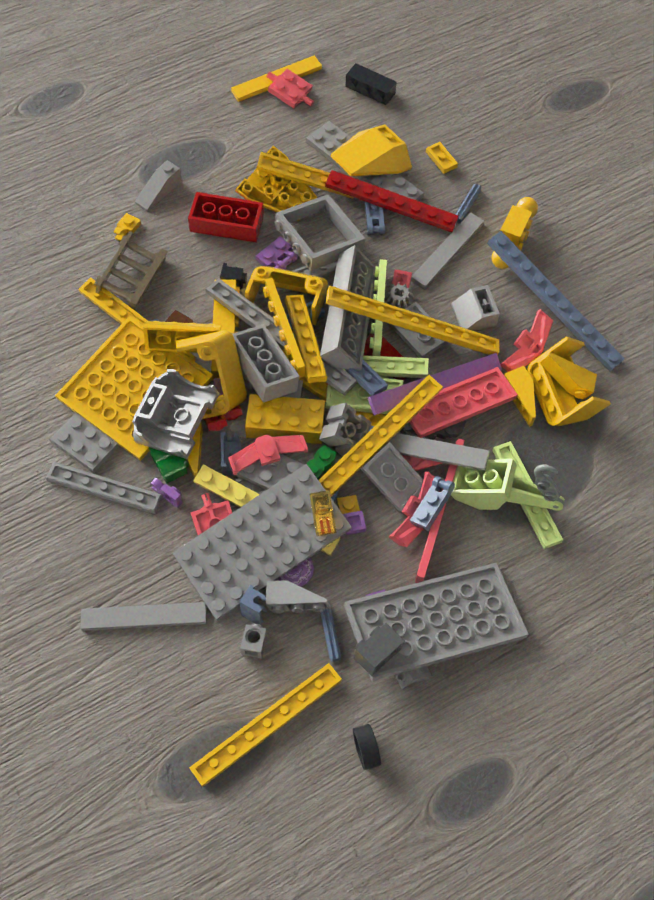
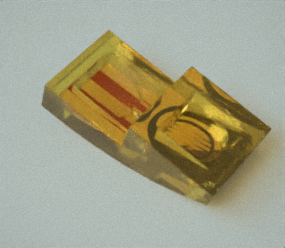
M330 491L310 493L316 536L337 533Z

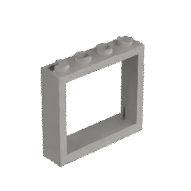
M329 194L276 213L274 221L276 230L283 235L284 240L291 245L294 253L298 254L303 264L310 271L337 261L339 253L354 245L360 251L364 249L365 237ZM323 211L347 241L313 253L290 223Z

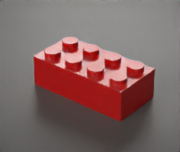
M196 192L188 216L189 230L195 233L257 243L264 218V205L262 202Z

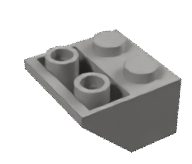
M488 285L472 288L452 302L451 305L460 327L476 331L497 326L500 313Z

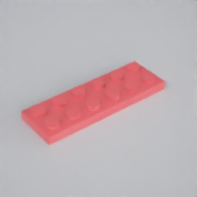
M496 367L442 389L409 423L417 436L423 438L515 400L518 394L501 370Z

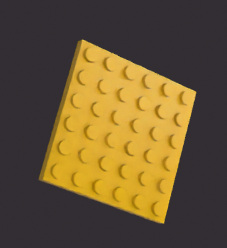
M129 316L55 397L141 461L149 452V447L134 441V423L132 421L154 378H159L167 372V369H174L186 380L200 386H207L214 376L182 352L145 350L143 325Z

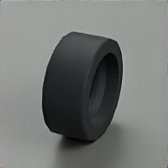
M366 724L353 728L354 742L363 769L367 770L380 766V752L371 725Z

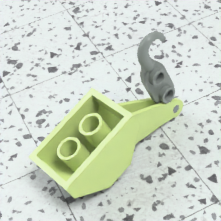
M513 459L488 460L485 471L457 466L453 480L455 488L451 494L455 500L479 510H498L505 502H512L560 511L563 509L565 500L560 496V491L551 479V476L542 472L551 471L554 474H558L554 467L544 464L536 466L534 469L535 484L515 475L517 465Z

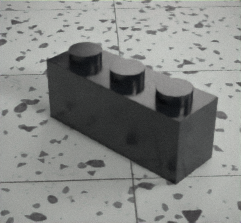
M355 63L346 74L345 87L387 105L396 94L397 82Z

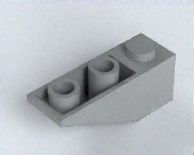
M287 580L267 581L266 606L270 612L272 611L276 614L284 613V611L302 613L304 610L323 612L325 609H331L326 598Z

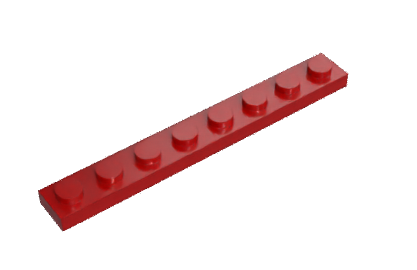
M331 170L325 183L326 188L451 233L458 220L459 215Z

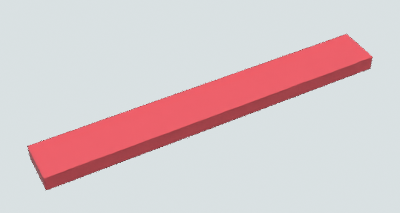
M458 438L456 444L464 445L465 440ZM449 464L445 481L453 482L457 465ZM447 502L430 528L416 575V583L423 582Z

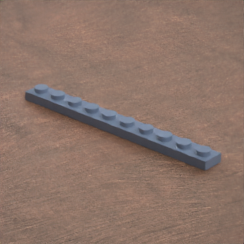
M502 231L489 239L487 244L565 326L580 341L584 342L589 351L610 372L625 359Z

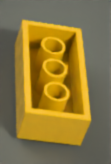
M250 394L245 424L246 438L256 439L264 435L271 437L303 435L306 443L322 444L319 438L324 424L325 400L281 396L263 403L259 395Z

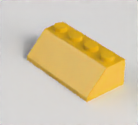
M146 321L143 324L145 350L177 352V340L221 331V325ZM197 348L180 351L198 353Z

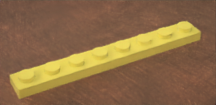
M204 464L193 480L195 484L238 507H242L260 495ZM340 537L320 551L331 556L340 541Z

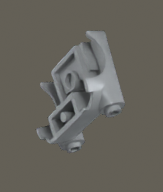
M167 369V372L159 378H154L132 421L134 423V441L138 444L187 459L195 444L192 438L207 408H213L220 393L214 385L200 386L183 378L176 370Z

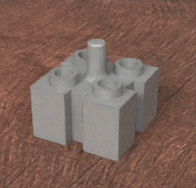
M347 403L330 407L326 418L329 424L323 427L319 438L329 447L335 446V451L342 456L369 432L372 423L363 415L356 416V410Z

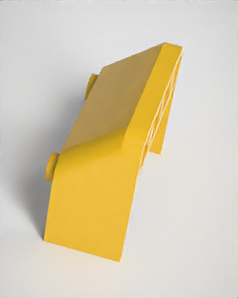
M260 266L253 270L245 290L246 299L254 303L260 285L265 284V279L272 278L275 287L315 295L311 309L312 325H316L328 290V281L325 278L267 266Z
M222 330L176 341L177 352L197 348L198 355L202 360L210 361L215 359L223 395L218 396L212 409L207 408L202 419L223 415L245 401L247 397L235 339L230 331Z
M567 336L533 360L527 368V371L533 376L534 391L548 424L556 427L588 420L611 405L610 401L593 396L577 404L574 395L567 393L539 363L540 359L549 352L574 363L571 355L585 346L582 341Z

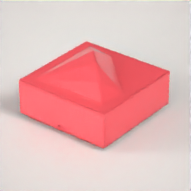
M395 269L392 284L396 286L399 282L401 286L406 284L407 288H409L412 272Z

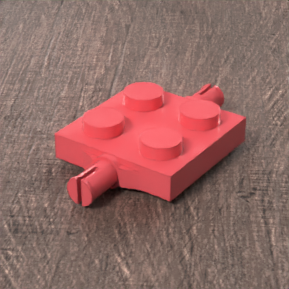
M286 69L279 76H276L271 71L268 72L266 77L273 81L268 88V92L293 109L302 102L310 107L313 105L314 100L307 97L313 85L289 69Z
M206 493V497L205 494L201 495L205 506L200 510L190 512L197 535H200L233 513L228 500L221 503H212L209 493Z

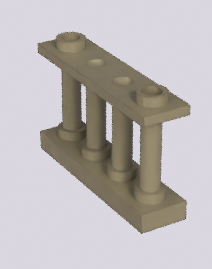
M129 232L126 237H122L119 243L120 248L102 277L100 275L97 277L94 285L96 286V293L99 294L103 287L126 299L129 303L128 306L136 310L163 265L168 251L161 248L158 254H154L131 242L133 233ZM129 248L150 259L152 265L146 267L123 254ZM121 261L142 272L144 275L143 280H137L116 269V265ZM112 274L135 286L137 290L135 293L131 292L130 294L107 282L108 278Z

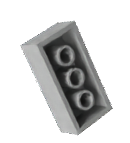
M264 324L233 333L241 369L263 403L297 391L300 376Z

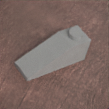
M168 160L155 170L135 200V204L147 212L182 182L180 168Z

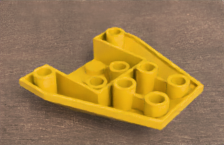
M385 124L358 132L331 153L330 156L350 176L399 174L412 168L406 143Z
M274 146L267 152V154L289 160L284 153ZM256 169L248 179L244 178L235 189L246 200L262 202L264 208L274 212H280L317 198L309 185Z

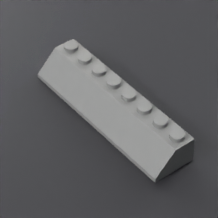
M355 245L338 255L333 287L372 299L375 265ZM329 305L320 353L322 359L331 367L348 370L353 368L356 371H360L362 369L369 317ZM356 352L358 359L352 353Z

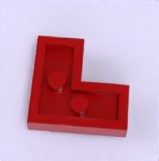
M238 405L223 415L205 418L204 421L208 430H222L223 427L228 426L226 419L235 420L238 416L243 415L242 409Z

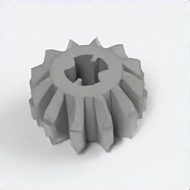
M398 282L396 286L391 284L390 288L385 290L384 302L405 309L414 300L412 290L407 288L406 284L401 286Z

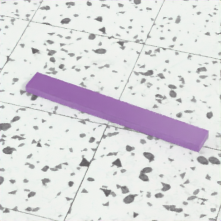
M497 353L430 376L441 384L444 389L496 367L502 370ZM425 378L367 397L373 415L393 409Z

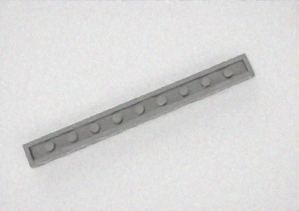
M219 278L206 289L208 295L251 327L264 324L279 347L284 350L285 342L280 340L279 326H275L274 319ZM322 359L327 374L326 382L345 396L357 384V379L341 368L331 367Z

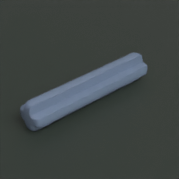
M474 184L456 212V215H459L458 224L464 220L481 192L482 187L480 185Z
M325 609V611L320 613L330 661H338L341 659L332 610Z

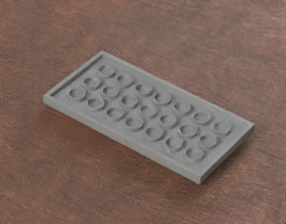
M305 464L174 551L173 555L215 619L219 620L240 605L239 602L250 585L260 592L267 587V581L278 580L331 542L347 533L352 527L314 473ZM328 495L330 506L320 507V510L323 513L331 512L334 532L318 534L312 498Z
M497 563L361 597L344 603L357 643L363 639L366 641L371 637L370 633L377 626L381 628L385 623L405 640L402 649L374 675L371 676L369 674L371 681L521 640L529 635Z

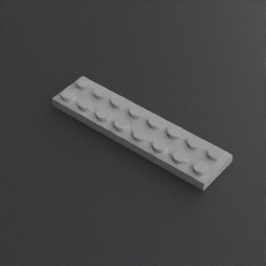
M328 121L306 137V143L349 175L330 156L331 153L351 139V137ZM400 174L350 176L417 201L421 200L424 195L421 190Z

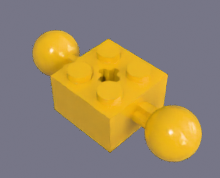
M524 197L518 201L516 206L512 205L500 229L520 251H522L524 246L522 242L526 241L530 231L528 230H530L533 222L531 218L538 211V204L531 197ZM495 251L492 253V263L495 267L499 269L509 267Z

